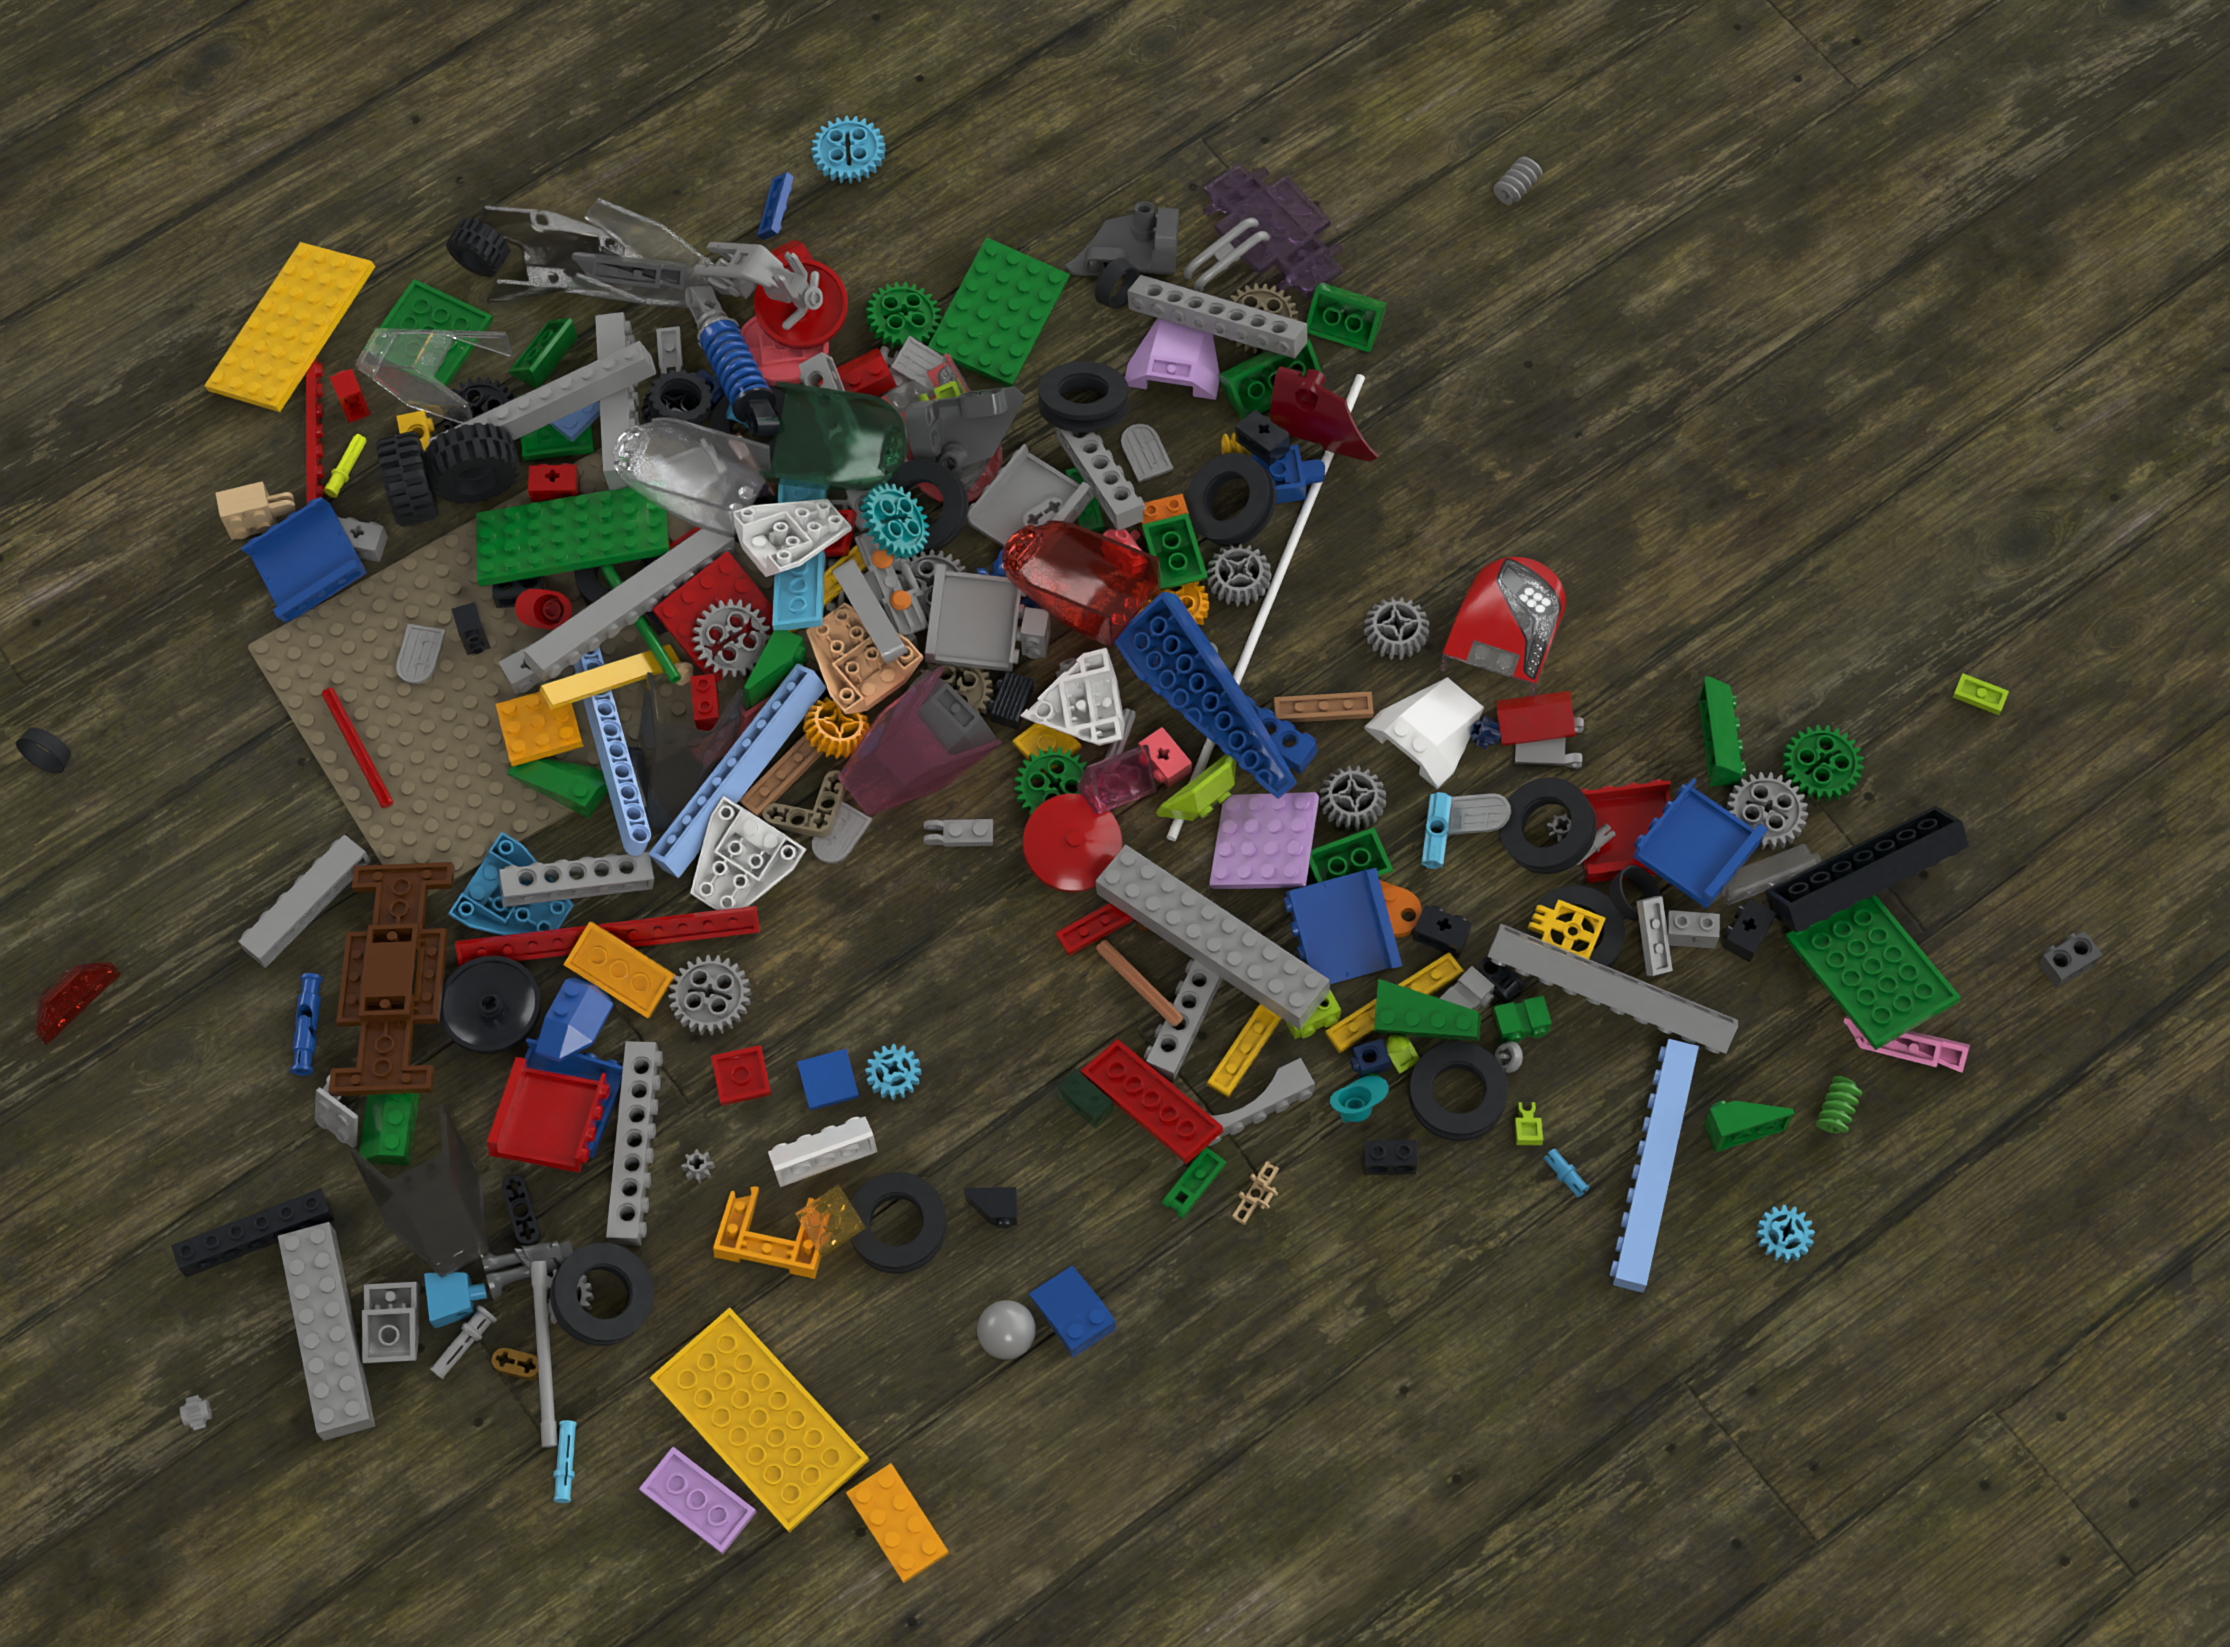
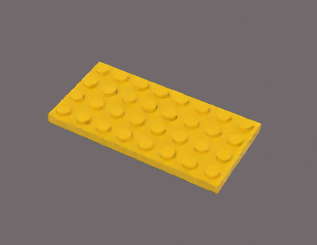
M300 242L204 385L209 392L281 412L374 270L375 265L373 262Z
M730 1307L650 1377V1380L789 1533L869 1461L867 1455Z

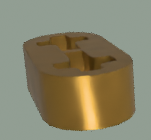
M501 1348L494 1352L492 1364L497 1372L524 1380H534L539 1377L538 1358L536 1356L509 1348ZM505 1355H508L509 1360L515 1363L514 1365L505 1363L504 1367H501L498 1360L504 1359ZM530 1361L533 1362L536 1368L535 1370L531 1369L529 1373H526L525 1368L520 1366V1364L529 1365Z

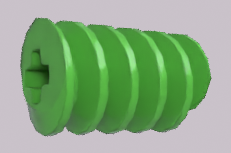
M1835 1076L1832 1079L1833 1084L1828 1089L1829 1093L1825 1097L1826 1102L1822 1105L1823 1111L1819 1113V1120H1817L1816 1126L1829 1133H1847L1849 1128L1845 1124H1851L1852 1118L1848 1115H1854L1856 1111L1851 1106L1858 1105L1859 1101L1855 1097H1861L1862 1091L1857 1088L1852 1080L1843 1076Z

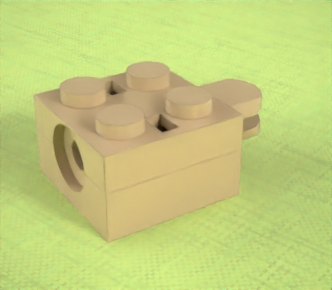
M263 481L216 492L220 518L231 540L244 539L258 533L263 534L269 527L277 524L276 517L291 514L296 510L294 497L291 493L284 492L269 496Z

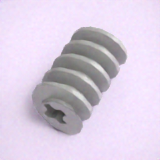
M1525 156L1518 158L1515 164L1510 167V170L1494 185L1495 195L1506 205H1511L1513 201L1518 202L1521 196L1526 194V190H1529L1532 184L1537 181V178L1542 176V170L1532 159Z

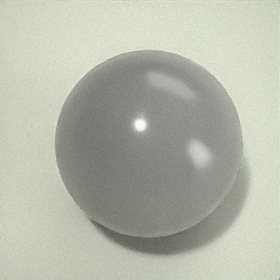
M1011 1300L997 1301L988 1306L978 1320V1340L983 1349L995 1358L1003 1360L1017 1358L1027 1352L1035 1339L1036 1325L1030 1311L1018 1302Z

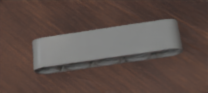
M852 558L832 570L886 664L907 653L906 647L854 559Z

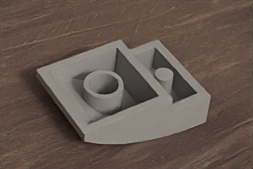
M420 1283L364 1284V1310H362L363 1363L416 1361L420 1326Z

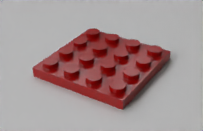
M726 551L651 610L703 675L712 674L713 666L705 669L704 665L707 661L705 659L697 660L701 652L693 651L698 646V643H694L691 640L698 636V634H695L692 630L695 627H700L696 620L697 618L705 620L701 613L703 610L710 613L709 606L711 604L718 608V602L722 600L724 605L727 606L728 600L732 599L733 605L736 606L738 601L742 600V607L745 608L750 603L751 612L759 609L758 619L761 617L766 618L762 626H770V629L765 634L771 636L774 632L772 626L773 606L729 551ZM737 617L729 619L732 627H741V621ZM749 618L748 623L745 627H742L743 629L732 637L729 635L719 645L717 642L721 639L720 632L715 629L709 630V636L715 640V643L712 647H704L712 650V660H714L718 651H722L721 648L730 641L735 642L744 633H746V636L743 638L744 646L754 648V641L748 635L751 631H759L751 627V618ZM730 650L722 651V656L725 660H734V655ZM721 670L715 673L717 683L723 679Z

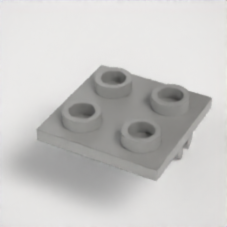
M329 1075L324 1088L321 1089L319 1087L316 1090L315 1120L321 1128L328 1129L335 1134L340 1142L347 1143L354 1148L357 1145L358 1115L340 1103L341 1096H331L329 1094Z

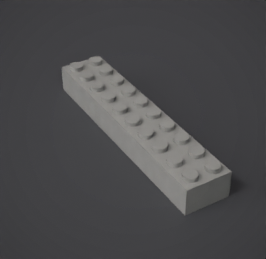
M1127 845L1122 848L1095 881L1099 896L1299 1030L1330 992V980Z

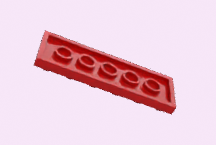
M1118 1039L1080 1070L1082 1077L1186 1164L1224 1132L1223 1126Z

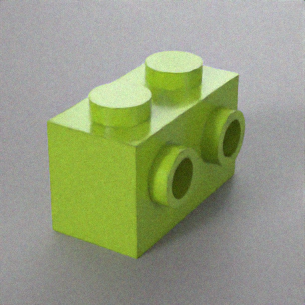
M1330 990L1329 994L1300 1030L1287 1021L1285 1022L1294 1039L1299 1037L1307 1038L1323 1026L1328 1028L1335 1025L1338 1019H1340L1341 1009Z

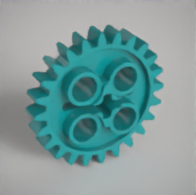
M885 483L882 486L879 484L866 493L867 496L862 499L865 504L860 506V509L864 511L860 517L866 520V523L862 526L869 528L870 531L866 535L874 537L872 543L876 544L878 542L880 544V551L886 549L887 556L894 554L895 559L899 557L906 559L907 557H913L924 549L923 546L928 543L925 538L929 536V533L925 531L929 525L923 521L927 516L921 515L920 511L923 510V507L916 506L917 498L910 499L911 492L904 494L902 486L896 489L895 484L889 486Z

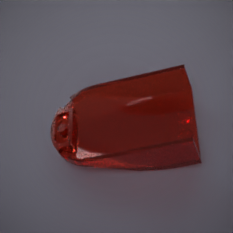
M1051 520L1047 521L1045 525L1035 527L1033 524L1027 525L1014 533L1003 549L1004 572L1017 588L1066 626L1108 646L1114 643L1160 587L1159 557L1070 522Z

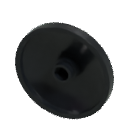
M502 956L476 958L456 969L445 982L442 991L440 1020L449 1037L457 1045L468 1051L478 1054L505 1052L523 1042L535 1028L541 1013L542 1001L540 990L532 974L515 960Z

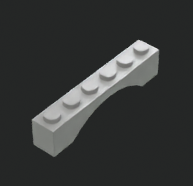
M1299 1058L1278 1068L1267 1089L1250 1104L1230 1113L1211 1116L1223 1126L1224 1132L1208 1146L1215 1145L1221 1140V1137L1229 1133L1235 1135L1241 1132L1244 1126L1252 1122L1254 1124L1262 1122L1267 1118L1268 1114L1274 1111L1280 1113L1290 1106L1289 1104L1297 1100L1302 1102L1309 1099L1313 1095L1315 1082L1302 1059Z

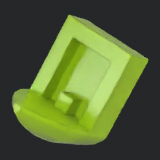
M1391 1035L1385 1043L1390 1060L1399 1074L1415 1065L1420 1059L1409 1038L1405 1035Z

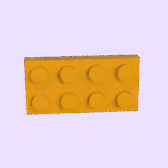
M593 922L588 923L564 963V966L646 1018L651 1017L676 976Z
M891 1463L846 1492L903 1583L949 1554L947 1548Z

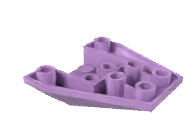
M1157 318L1128 363L1125 375L1128 387L1147 389L1149 380L1192 386L1194 397L1216 400L1220 380L1218 377L1219 368L1213 334Z

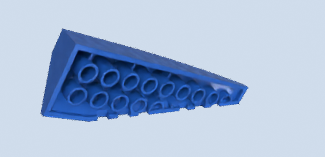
M1162 592L1111 638L1135 674L1142 681L1149 684L1152 690L1165 698L1174 709L1181 712L1184 718L1208 739L1221 747L1224 753L1228 756L1231 755L1241 768L1253 775L1255 780L1273 796L1280 799L1297 784L1252 705L1177 594Z

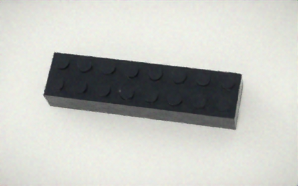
M1934 806L1766 889L1765 894L1769 907L1776 912V919L1796 933L1807 930L1811 925L1827 920L1833 914L1849 909L1853 904L1863 899L1871 898L1875 893L1885 888H1891L1897 882L1913 877L1919 871L1935 866L1939 861L1949 856L1959 854L1961 850L1969 847L1963 823L1960 819Z

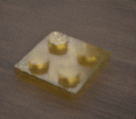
M839 1184L795 1213L822 1257L866 1228Z

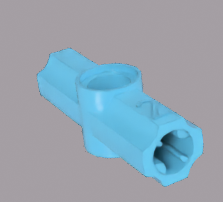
M1441 792L1430 794L1421 865L1430 869L1443 868L1452 797ZM1439 828L1442 830V832L1434 833L1431 831V829Z

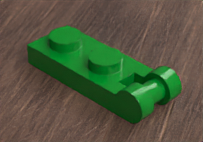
M1205 1147L1166 1195L1162 1204L1168 1209L1171 1207L1177 1211L1176 1215L1184 1219L1226 1166V1161ZM1180 1193L1187 1198L1184 1203L1177 1199Z

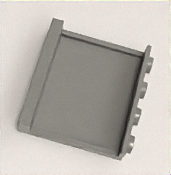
M1023 444L1019 450L1012 454L1009 463L998 471L995 480L984 488L977 502L969 506L967 520L971 527L1002 547L1010 548L1014 555L1037 568L1091 502L1094 494L1090 485L1084 481L1081 485L1029 453L1027 445ZM1049 498H1060L1064 506L1060 511L1054 506L1050 508L1051 511L1058 513L1047 527L1039 534L1028 533L1023 524L1024 515ZM1030 520L1034 525L1038 524V521Z
M936 564L925 662L1012 672L1013 663L1018 664L1019 649H1015L1016 641H1021V627L1018 626V619H1023L1025 605L1020 604L1021 596L1026 597L1027 582H1023V573H1019V579L946 571V565Z

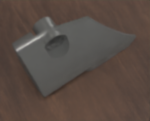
M1146 201L1138 202L1134 206V214L1105 220L1091 242L1073 260L1065 264V268L1073 275L1100 276L1113 260L1125 258L1138 269L1139 273L1175 275L1179 208L1158 207V212H1155V207L1152 203Z
M1013 386L971 391L960 394L958 397L912 402L906 409L905 420L913 460H931L955 473L960 468L993 457L1026 396ZM947 457H952L956 461V465L950 464Z

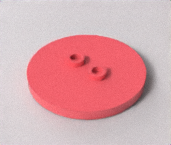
M756 316L746 322L740 330L750 352L753 354L754 361L757 362L758 368L769 386L785 387L802 383L799 377L801 372L798 365L820 352L829 355V341L810 349H793L776 343L761 329Z

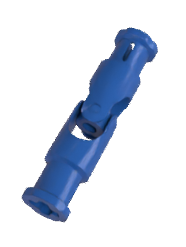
M304 973L300 976L302 988L301 994L298 995L296 1030L292 1046L294 1061L293 1066L290 1067L292 1074L308 1076L313 1073V1068L311 1067L312 1055L316 1051V1029L318 1027L321 1004L319 989L320 984L323 982V977L314 973ZM312 1012V1018L307 1017L306 1014Z

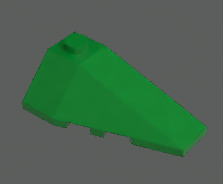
M542 758L511 766L506 772L508 776L588 819L608 792L603 771L592 766Z

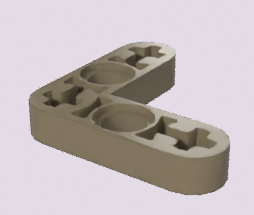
M838 770L830 771L825 775L813 810L772 803L763 810L764 821L778 830L819 838L827 837L834 828L847 789L845 775ZM836 779H838L840 783H836L834 788L835 793H833V787L831 783H834ZM832 799L835 801L834 806L831 808L822 807V803L825 800ZM775 812H778L779 816H775L774 819L770 818V815L773 816ZM822 815H824V821L826 825H822L821 829H818L817 825H820L822 823ZM795 816L804 817V821L800 825L792 824L791 820Z

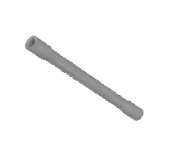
M534 1261L530 1263L534 1293L540 1389L541 1443L543 1448L558 1446L552 1383L547 1303L546 1261Z

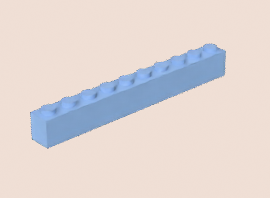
M798 663L649 852L648 855L662 870L677 878L682 875L702 849L709 818L722 797L724 796L734 803H738L808 713L809 708L822 695L827 687L813 670Z
M1668 1039L1666 1047L1661 1046L1658 1061L1662 1062L1661 1070L1656 1069L1652 1083L1657 1085L1655 1094L1650 1093L1647 1108L1652 1109L1650 1117L1645 1116L1642 1131L1647 1133L1645 1141L1640 1140L1637 1155L1641 1156L1639 1165H1634L1631 1179L1636 1180L1634 1189L1629 1188L1626 1203L1631 1205L1629 1213L1624 1212L1621 1227L1625 1228L1623 1237H1618L1615 1249L1616 1252H1620L1618 1261L1613 1260L1610 1276L1614 1277V1286L1644 1293L1647 1286L1699 1048L1697 1045Z

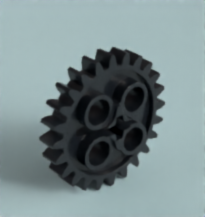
M478 377L476 383H473L469 378L467 386L459 383L461 390L452 389L455 394L454 397H446L450 404L443 405L447 412L441 414L443 419L446 420L442 424L446 429L456 427L462 424L460 423L462 418L469 416L467 419L469 421L492 410L496 406H501L514 400V395L511 391L508 392L509 389L505 384L501 386L498 380H495L492 384V380L489 377L486 378L485 382ZM480 396V399L477 402L472 403V400L475 397Z

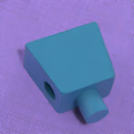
M465 1272L424 1274L429 1321L434 1328H439L474 1315V1301L488 1298L486 1283L472 1285L469 1275Z

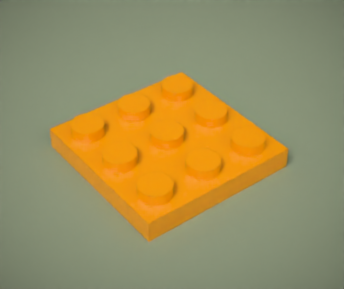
M541 691L496 704L512 767L584 747L572 703L551 710Z

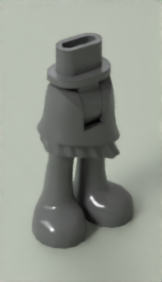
M556 1240L553 1243L522 1246V1249L514 1248L515 1253L496 1256L490 1252L480 1253L493 1300L498 1299L502 1295L504 1285L520 1279L531 1278V1262L546 1261L547 1274L560 1268V1265L573 1253L570 1240L559 1244ZM518 1263L523 1265L507 1271L496 1272L498 1269Z

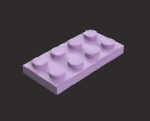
M674 1447L671 1448L639 1488L644 1495L722 1555L757 1512L756 1509Z

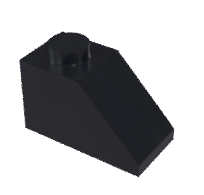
M1016 1187L964 1188L966 1202L991 1225H996L998 1228H1010L1012 1225H1018Z

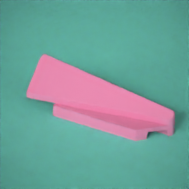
M1848 1016L1844 1018V1023L1848 1026L1855 1037V1041L1862 1049L1937 1067V1064L1940 1063L1963 1073L1970 1048L1968 1044L1908 1031L1875 1050Z

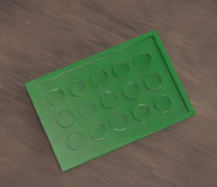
M986 237L928 347L943 355L950 362L1006 387H1013L1069 281L1070 274Z
M1875 894L1871 898L1863 899L1853 904L1849 909L1833 914L1827 920L1811 925L1807 930L1797 933L1792 930L1785 936V940L1875 1050L1960 1002L1961 996Z

